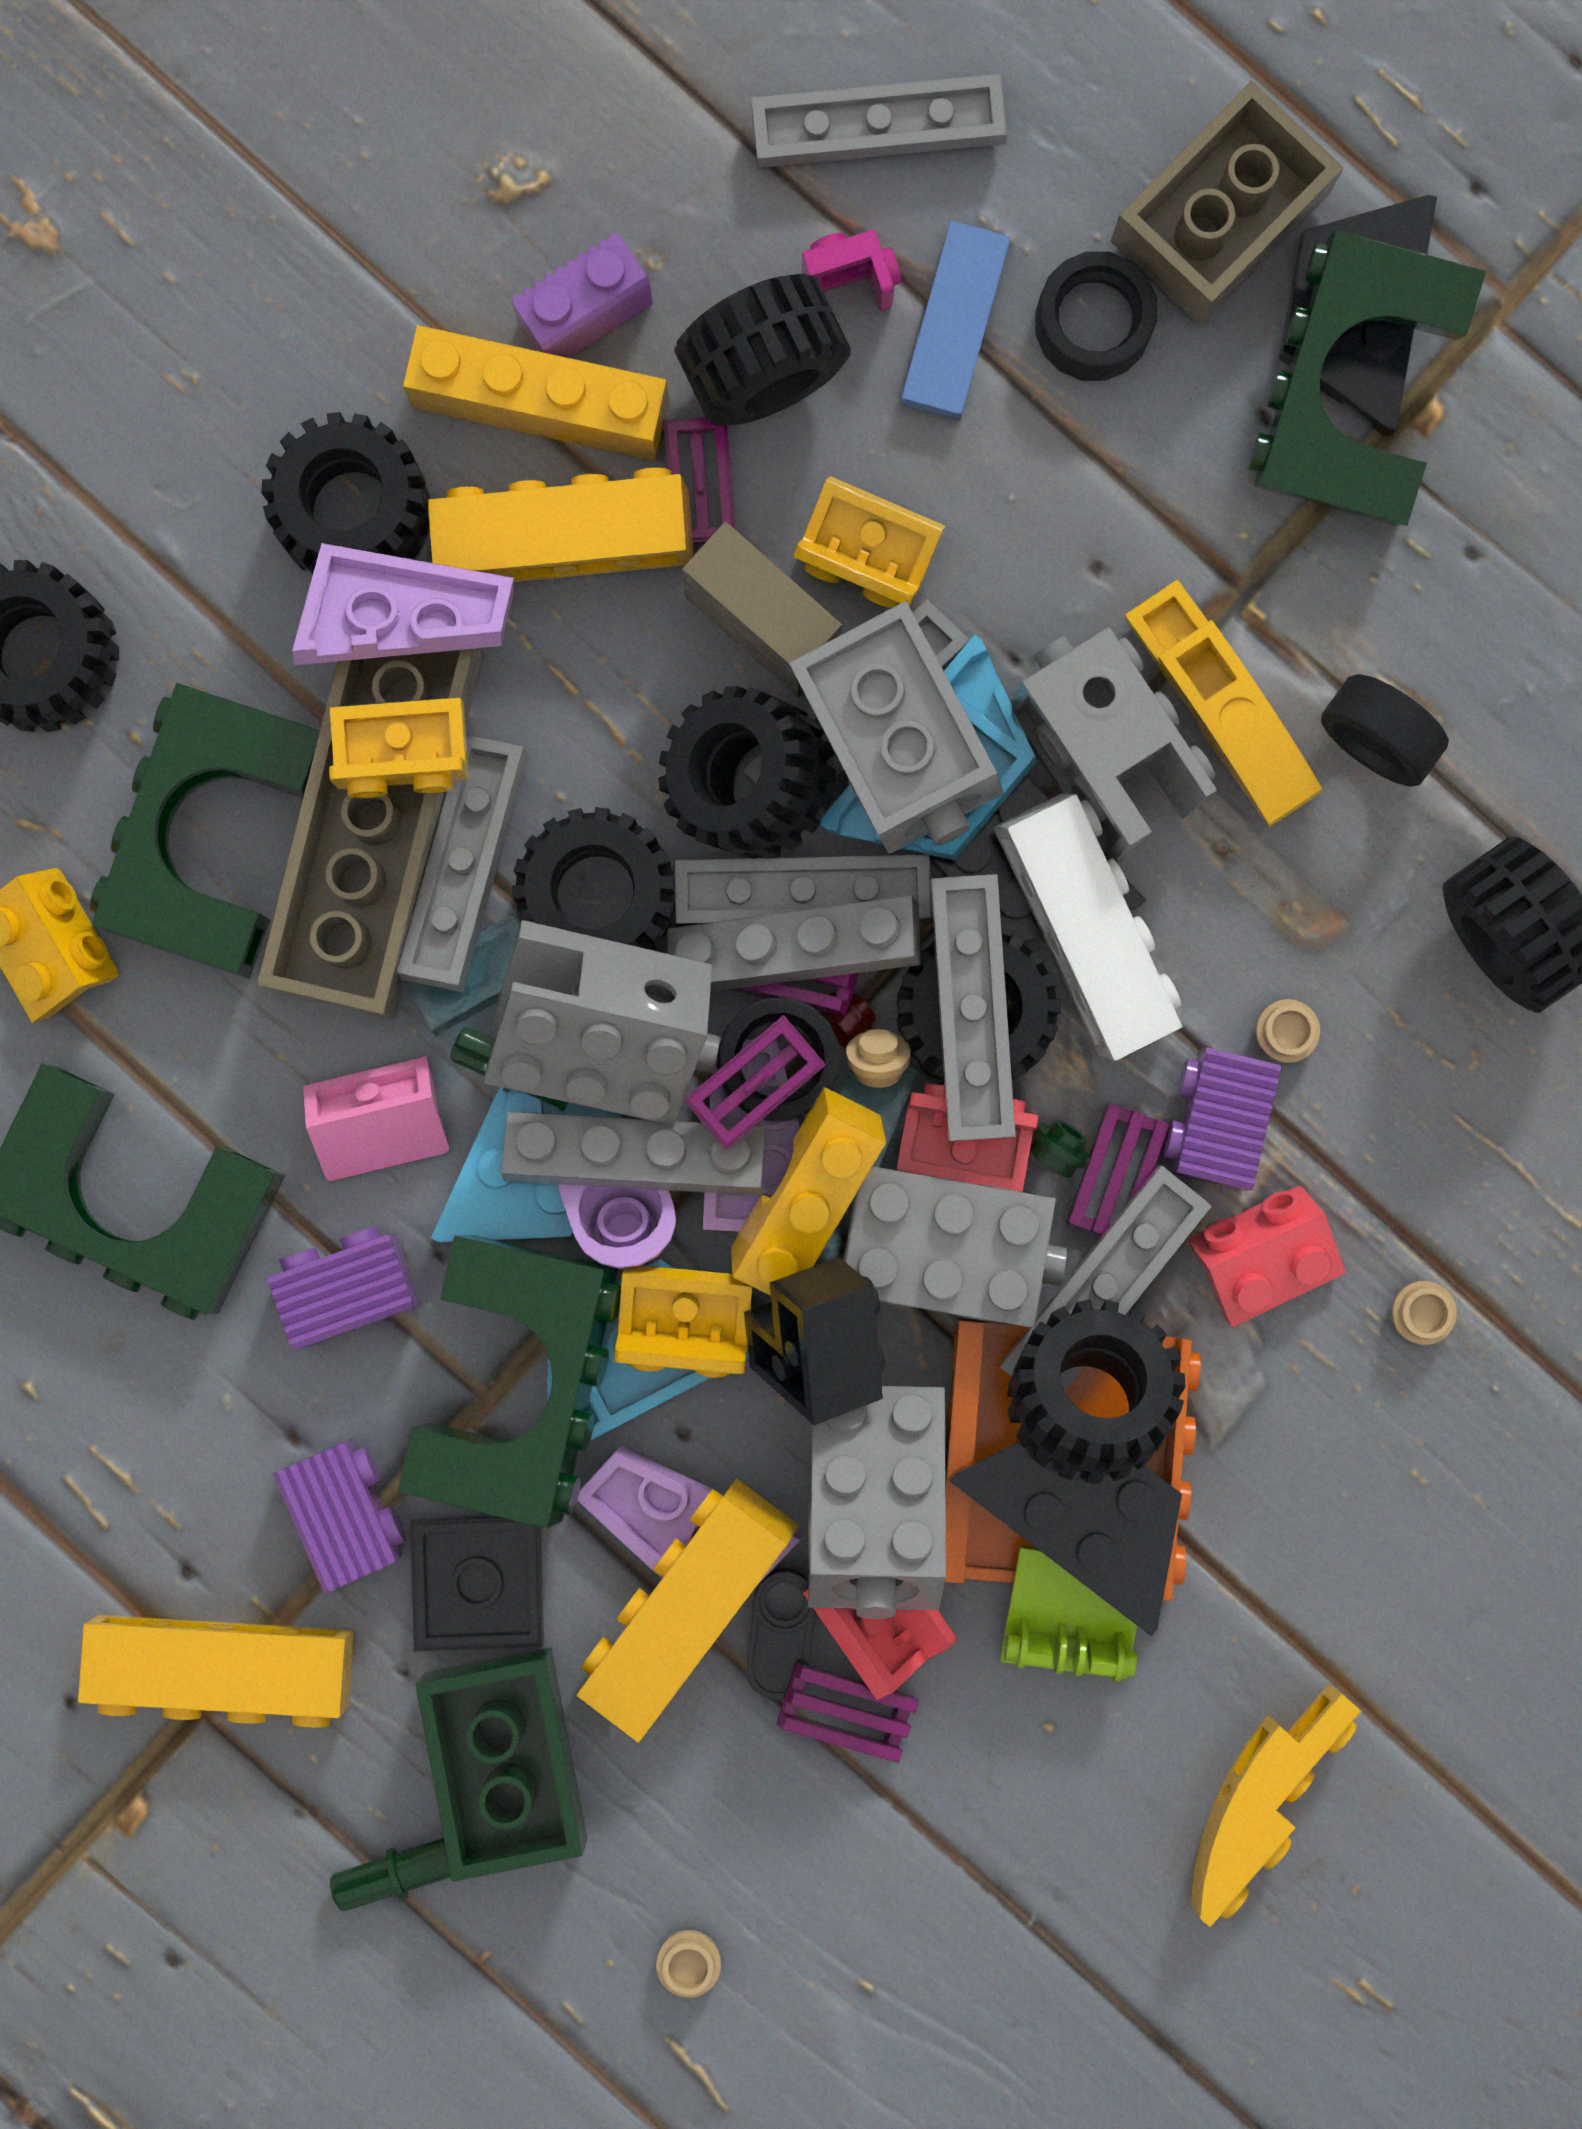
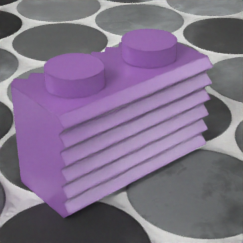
M610 232L608 241L599 239L598 248L589 246L587 254L578 253L576 261L567 260L566 268L556 267L555 275L546 273L544 282L535 280L533 289L524 287L523 296L514 294L512 305L518 326L534 351L570 358L653 305V299L651 298L652 291L647 275L621 236Z
M1208 1047L1198 1050L1196 1060L1187 1058L1184 1062L1178 1084V1095L1187 1097L1182 1122L1171 1121L1163 1149V1157L1173 1159L1170 1172L1174 1175L1235 1190L1252 1191L1275 1098V1090L1281 1073V1065Z
M377 1226L340 1238L344 1249L340 1252L320 1258L317 1249L312 1248L279 1260L283 1272L267 1277V1281L292 1351L421 1306L397 1234H387L380 1237Z
M351 1438L273 1473L324 1594L388 1566L403 1556L399 1544L406 1542L405 1531L392 1506L382 1509L381 1502L373 1485L381 1482L377 1465L367 1447L357 1450L356 1444Z

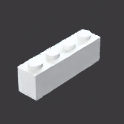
M1059 794L994 826L993 829L1097 1054L1112 1061H1117L1182 1028L1183 1026L1175 1011L1181 1007L1179 994L1173 982L1165 973L1158 974L1149 954L1155 950L1153 937L1140 916L1132 917L1123 897L1124 894L1129 892L1127 880L1120 866L1113 858L1106 860L1096 838L1102 835V826L1091 804L1087 800L1080 802L1077 794Z

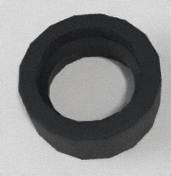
M1086 251L1065 260L1048 276L1035 311V335L1044 356L1060 372L1081 381H1106L1127 372L1143 356L1157 323V297L1148 276L1133 261L1112 252ZM1083 283H1103L1117 289L1128 300L1132 309V327L1128 336L1117 347L1107 351H1089L1074 345L1064 335L1059 323V308L1063 298L1075 286Z
M1356 674L1348 677L1321 714V724L1327 734L1341 749L1376 774L1394 783L1408 787L1421 785L1448 747L1449 738L1441 724L1425 708L1392 685L1371 676Z
M790 997L764 998L743 1008L726 1026L718 1049L717 1071L741 1051L745 1039L755 1028L768 1022H776L783 1015L792 1025L799 1027L810 1038L815 1052L826 1065L812 1076L809 1083L801 1091L789 1096L764 1117L763 1120L766 1121L792 1120L808 1113L823 1087L833 1090L841 1068L840 1045L830 1022L813 1006ZM741 1069L722 1085L727 1097L746 1082ZM755 1091L738 1107L749 1114L769 1096Z

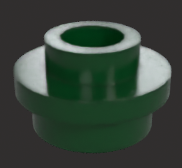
M1056 1120L1053 1126L1040 1122L1037 1128L1033 1130L1035 1140L1031 1144L1030 1152L1042 1164L1059 1175L1070 1178L1077 1168L1085 1169L1091 1161L1089 1154L1083 1149L1088 1141L1080 1132L1067 1123Z

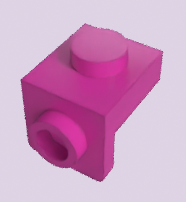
M875 229L848 238L843 233L827 235L812 243L810 250L802 252V274L815 276L823 292L869 278L879 310L892 307L894 286L901 284L900 271L892 248L881 249Z

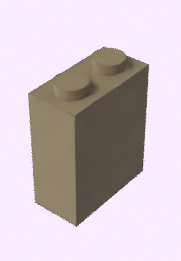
M726 521L682 568L686 599L798 697L803 692V689L789 662L840 636L842 624Z

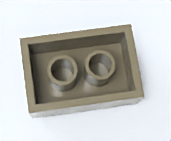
M1251 80L1119 214L1110 242L1129 260L1133 261L1152 282L1201 327L1329 196L1344 167Z

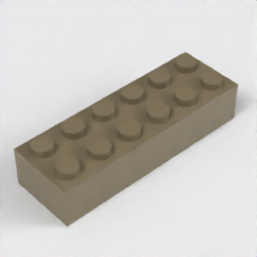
M481 648L337 661L257 985L272 992L394 1020L404 981L397 974V969L447 792L416 793L413 790V784L387 786L388 794L382 797H348L347 789L339 790L329 778V766H334L330 707L461 698L464 703L466 729L484 656Z

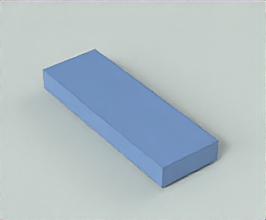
M950 221L900 405L961 420L1011 236Z

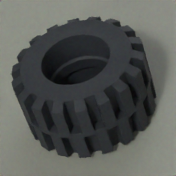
M794 274L767 279L728 296L693 321L679 337L674 348L677 359L707 421L716 426L749 423L788 408L814 393L831 380L851 355L849 343L817 278L813 275L807 276V274Z
M341 412L327 413L328 424L318 427L314 418L300 423L306 432L305 434L296 439L288 432L279 441L285 453L282 457L271 453L266 464L272 477L271 479H262L261 493L268 502V505L263 506L266 520L274 530L273 534L291 559L303 571L308 569L313 575L321 543L401 558L406 554L413 559L416 557L421 549L417 540L419 534L427 535L430 526L426 510L429 509L428 499H430V495L425 486L426 481L411 450L403 439L397 440L390 427L382 422L377 427H374L368 416L354 413L352 422H345ZM359 472L370 475L380 481L383 488L380 505L375 514L363 525L350 530L335 531L324 528L315 522L313 510L316 497L321 488L334 477L344 473Z
M14 560V567L11 571L0 563V722L7 726L12 724L19 730L34 732L36 726L41 727L47 732L61 730V720L67 719L74 725L84 720L86 717L81 708L89 703L97 709L105 700L97 691L102 683L113 686L117 674L109 668L110 661H119V646L111 640V636L117 633L112 620L103 613L104 607L69 574L64 575L55 566L43 562L37 568L29 560ZM50 616L56 618L61 630V645L53 663L45 671L28 679L8 678L2 664V649L11 630L22 621L32 617Z
M739 686L725 687L723 695L713 690L702 695V706L699 708L690 704L681 713L685 721L680 728L674 725L670 728L666 736L672 740L669 751L661 750L659 764L666 767V775L659 777L658 782L660 792L670 795L663 804L668 815L679 819L676 826L684 834L695 837L696 841L744 858L756 859L760 855L769 859L781 856V846L794 850L803 843L800 834L804 830L811 833L815 832L821 824V821L816 818L820 807L828 810L833 796L825 794L827 784L836 783V769L828 766L826 763L828 759L834 756L831 743L821 739L824 733L823 728L817 721L808 718V713L751 687L746 690ZM760 745L762 766L759 778L750 793L736 803L733 795L735 770L742 757L750 749Z
M595 807V812L583 813L582 809L578 808L567 811L569 817L557 822L555 817L544 823L545 830L537 838L533 834L524 845L527 851L523 859L517 858L514 868L517 878L516 885H512V897L517 906L518 912L516 914L520 924L521 920L653 951L657 949L655 945L662 936H666L667 929L671 926L672 912H675V880L665 850L661 848L656 836L647 827L643 829L636 823L635 818L625 813H622L621 817L611 814L608 808ZM590 857H606L619 862L629 873L633 884L632 902L626 913L619 920L608 926L595 929L580 927L571 922L560 908L557 894L560 881L567 870L577 862Z
M1508 837L1443 883L1442 889L1446 910L1457 935L1480 969L1512 1001L1529 1011L1540 1013L1582 984V894L1565 872L1543 851L1519 837Z
M1002 933L1005 987L1010 992L1015 1007L1014 1020L1008 1031L1011 1078L1013 1081L1027 1073L1047 1053L1046 1049L1050 1042L1054 1040L1058 1029L1056 1020L1057 1015L1061 1013V999L1056 998L1055 987L1058 983L1054 973H1048L1043 962L1046 959L1037 949L1034 952L1023 944L1026 939L1013 933L1011 936ZM933 940L928 947L921 950V965L910 966L903 977L896 1001V1023L898 1033L901 1032L905 1042H908L911 1049V1057L913 1056L920 1064L919 1068L929 1077L933 1075L942 1080V1084H944L935 942Z
M1091 1300L1078 1301L1071 1315L1064 1306L1052 1312L1046 1324L1041 1321L1032 1331L1013 1369V1375L1008 1384L1007 1396L1013 1398L1008 1407L1010 1423H1021V1427L1016 1435L1018 1441L1023 1448L1034 1444L1038 1451L1033 1460L1043 1468L1047 1466L1050 1460L1061 1466L1057 1476L1070 1481L1076 1471L1085 1473V1483L1100 1484L1107 1472H1109L1113 1481L1127 1477L1133 1466L1138 1470L1150 1461L1155 1451H1158L1173 1428V1424L1181 1413L1184 1403L1179 1397L1186 1387L1185 1373L1174 1372L1181 1361L1176 1347L1168 1349L1163 1347L1162 1343L1167 1336L1166 1332L1158 1324L1151 1330L1142 1324L1145 1317L1144 1313L1135 1308L1132 1309L1129 1316L1118 1313V1302L1105 1300L1100 1310H1094ZM1080 1366L1103 1370L1116 1379L1123 1388L1128 1399L1129 1412L1114 1418H1100L1083 1412L1066 1395L1060 1373Z

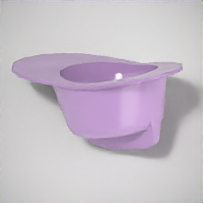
M558 1184L559 1193L576 1241L585 1255L600 1265L619 1269L641 1266L659 1256L671 1242L676 1226V1217L669 1190Z

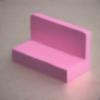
M427 1056L303 1086L306 1129L324 1176L328 1181L445 1154L449 1151L448 1137L437 1108L434 1076Z

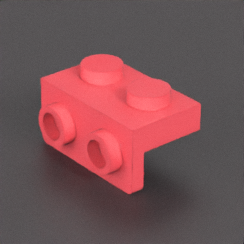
M925 1084L923 1094L911 1092L908 1096L895 1170L1023 1192L1033 1130L1037 1128L1039 1115L1024 1113L1026 1102L1013 1099L1016 1137L948 1142L944 1086Z
M1296 1186L1288 1191L1276 1192L1267 1197L1263 1203L1240 1214L1213 1222L1206 1230L1190 1237L1188 1240L1192 1252L1204 1266L1222 1316L1231 1328L1346 1274L1326 1214L1302 1186Z
M808 1588L803 1592V1595L806 1597L807 1600ZM813 1608L876 1700L893 1693L927 1659L949 1649L957 1641L956 1635L940 1611L896 1610L894 1617L875 1620L859 1617L856 1614V1609Z

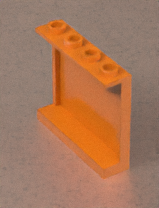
M955 1319L945 1438V1582L964 1584L965 1579L1013 1583L1020 1545L1034 1547L948 1480L954 1471L964 1466L968 1467L1018 1440L1016 1435L1021 1427V1423H1010L1008 1407L1013 1399L1007 1396L1011 1376L998 1365L1029 1327L990 1321ZM1166 1336L1162 1343L1165 1349L1176 1347L1181 1358L1174 1372L1185 1373L1186 1387L1179 1397L1184 1403L1180 1415L1173 1424V1428L1158 1451H1155L1145 1466L1182 1494L1163 1600L1172 1601L1173 1585H1183L1186 1572L1185 1546L1177 1545L1178 1520H1188L1190 1513L1191 1485L1189 1481H1181L1183 1455L1192 1456L1195 1447L1196 1421L1195 1417L1186 1416L1188 1391L1198 1390L1201 1358L1200 1353L1191 1352L1192 1340ZM1084 1366L1065 1390L1070 1401L1089 1415L1100 1418H1114L1129 1412L1128 1399L1123 1388L1116 1379L1103 1370Z

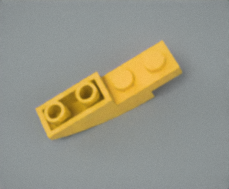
M1178 579L1125 614L1128 626L1194 716L1200 732L1269 828L1323 792L1320 783L1250 673L1212 620L1208 622Z
M1330 1683L1288 1731L1267 1715L1246 1742L1228 1771L1213 1802L1202 1833L1193 1874L1191 1905L1199 1918L1207 1926L1211 1927L1220 1916L1223 1919H1228L1236 1913L1249 1894V1889L1246 1885L1262 1867L1266 1870L1273 1868L1285 1856L1292 1843L1289 1835L1296 1827L1278 1809L1285 1800L1289 1803L1296 1801L1312 1783L1315 1774L1311 1769L1327 1751L1331 1754L1338 1752L1353 1736L1357 1728V1724L1353 1720L1360 1714L1361 1710Z

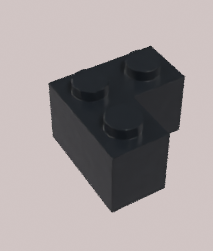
M838 1257L769 1282L771 1302L744 1312L750 1368L813 1425L883 1399L881 1371L885 1367V1357L878 1341L876 1314L880 1311L879 1295L868 1277L859 1274L841 1258Z

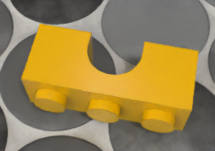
M823 1087L793 1139V1155L778 1189L771 1198L761 1194L731 1245L733 1278L771 1296L769 1282L814 1266L886 1144L881 1115Z

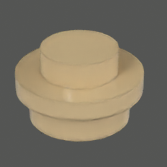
M1293 999L1279 1000L1267 1006L1260 1014L1255 1028L1256 1040L1261 1050L1269 1058L1281 1063H1293L1306 1058L1314 1051L1320 1038V1024L1316 1014L1306 1004Z
M872 1029L857 1035L849 1042L846 1049V1061L849 1068L853 1071L854 1077L857 1081L869 1087L882 1088L897 1083L902 1078L911 1060V1049L908 1042H905L903 1037L885 1029Z
M1415 1281L1404 1286L1396 1294L1391 1307V1318L1395 1329L1403 1338L1415 1344L1430 1345L1440 1342L1450 1334L1456 1322L1457 1309L1453 1297L1443 1286L1431 1281Z
M682 1930L669 1936L661 1945L657 1955L656 1970L659 1980L669 1992L683 1998H694L708 1992L717 1982L721 1970V1956L717 1945L709 1936L696 1930Z

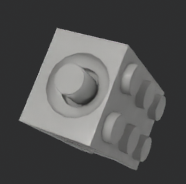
M907 601L789 662L848 776L851 788L888 854L929 833L935 845H942L958 838L970 829V824L965 814L1003 795L997 771Z
M1107 627L1076 648H1073L1066 636H1062L1044 647L1034 656L1041 670L1022 681L1010 702L1031 748L1062 794H1077L1080 802L1087 800L1095 810L1103 832L1102 835L1096 838L1107 859L1113 858L1117 862L1132 852L1152 832L1121 785L1145 768H1149L1182 819L1193 813L1217 791L1211 781L1215 778V772L1210 761L1197 746L1193 745L1189 748L1175 727L1179 724V718L1173 705L1162 692L1158 691L1155 694L1152 692L1140 674L1144 669L1142 660L1134 646L1126 638L1122 637L1118 640L1111 628Z
M521 920L494 1011L491 1030L498 1032L485 1072L484 1084L674 1126L694 1070L711 1073L718 1055L720 1037L708 1033L712 964Z
M872 1166L853 1200L843 1261L859 1274L868 1277L872 1281L881 1302L945 1312L964 1318L1035 1328L1042 1283L1061 1285L1066 1265L1067 1247L1049 1244L1056 1198Z
M882 1386L883 1399L817 1425L811 1423L810 1512L808 1514V1608L856 1609L857 1616L875 1620L894 1617L896 1610H940L946 1580L945 1387Z

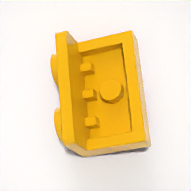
M829 476L824 483L803 539L797 544L793 557L805 562L804 570L818 579L830 583H839L840 578L863 587L862 595L878 605L893 608L898 603L907 601L910 606L918 594L945 525Z
M461 698L330 707L334 766H329V778L339 790L347 789L348 797H382L388 794L387 786L413 784V790L416 793H441L453 790V781L469 780L464 703Z
M59 868L16 876L0 889V968L32 1023L49 1019L88 988L110 983L119 976V971L108 953L106 944L98 936L93 925H91L92 923L77 899L75 890L68 883Z
M643 1265L623 1268L614 1361L629 1364L637 1370L646 1372L660 1371L668 1367L694 1370L699 1375L711 1378L725 1377L730 1373L743 1374L745 1372L748 1347L744 1312L751 1310L753 1287L733 1278L730 1273Z

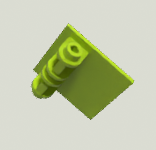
M1020 1545L1000 1662L1016 1664L1018 1669H1024L1025 1666L1054 1669L1055 1674H1063V1671L1073 1672L1074 1676L1082 1677L1083 1673L1112 1677L1114 1682H1121V1679L1134 1677L1137 1665V1652L1133 1651L1137 1625L1036 1547Z

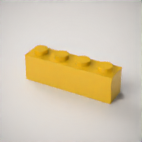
M420 325L416 327L403 388L413 409L655 462L669 406L667 379Z
M667 468L640 469L633 473L634 479L609 481V477L602 474H584L573 477L571 485L546 487L545 482L536 480L518 481L509 484V491L484 494V490L478 487L452 488L446 491V498L428 499L432 563L512 577L514 582L685 566L694 556L689 489L681 474L672 475L671 470Z
M737 1478L724 1496L715 1489L710 1491L690 1518V1521L699 1527L687 1546L677 1538L673 1541L653 1568V1571L662 1577L653 1592L649 1595L639 1587L616 1618L626 1627L614 1644L603 1636L580 1667L590 1677L576 1696L637 1743L641 1741L788 1545L799 1527L796 1522Z
M98 1615L83 1624L78 1703L98 1704L97 1713L108 1716H130L137 1714V1707L163 1708L162 1717L175 1720L199 1719L202 1717V1710L227 1712V1721L233 1723L266 1722L267 1714L291 1715L292 1725L310 1728L327 1727L331 1725V1718H340L349 1708L354 1630Z

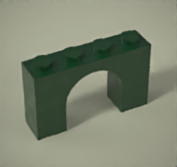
M1335 230L1328 237L1326 245L1316 242L1304 281L1314 283L1307 309L1296 307L1285 344L1295 347L1288 372L1277 371L1267 401V407L1276 410L1269 435L1259 432L1250 457L1248 470L1258 472L1254 486L1395 526H1408L1427 463L1368 447L1343 435L1329 419L1322 403L1320 393L1322 366L1334 342L1346 330L1361 323L1374 321L1390 322L1452 340H1458L1467 336L1486 271L1340 230Z
M176 683L172 697L165 696L157 708L153 731L158 733L151 756H144L136 768L132 782V791L137 793L130 816L121 817L114 830L111 851L116 853L109 876L100 877L93 890L90 911L95 913L91 925L250 979L270 919L258 912L198 893L189 888L178 875L169 852L171 822L178 807L189 794L202 785L219 779H245L303 798L320 730Z
M41 1063L0 1147V1229L18 1237H23L26 1230H30L48 1239L45 1250L61 1259L81 1265L83 1258L86 1257L107 1267L102 1277L122 1288L138 1292L143 1284L164 1294L160 1304L183 1317L196 1320L199 1312L205 1315L219 1313L285 1175L230 1148L216 1146L186 1209L172 1226L159 1235L141 1241H131L116 1236L103 1228L91 1215L81 1191V1167L85 1154L115 1094L60 1067Z
M475 1235L454 1236L440 1300L507 1315L530 1328L542 1342L550 1360L552 1370L551 1394L547 1406L538 1421L517 1438H492L434 1423L412 1427L398 1492L546 1529L562 1522L564 1514L571 1515L573 1513L581 1485L580 1477L573 1475L578 1450L585 1451L587 1449L594 1428L595 1415L587 1411L592 1386L600 1387L608 1364V1349L601 1348L606 1322L614 1323L620 1309L621 1285L615 1284L618 1268Z

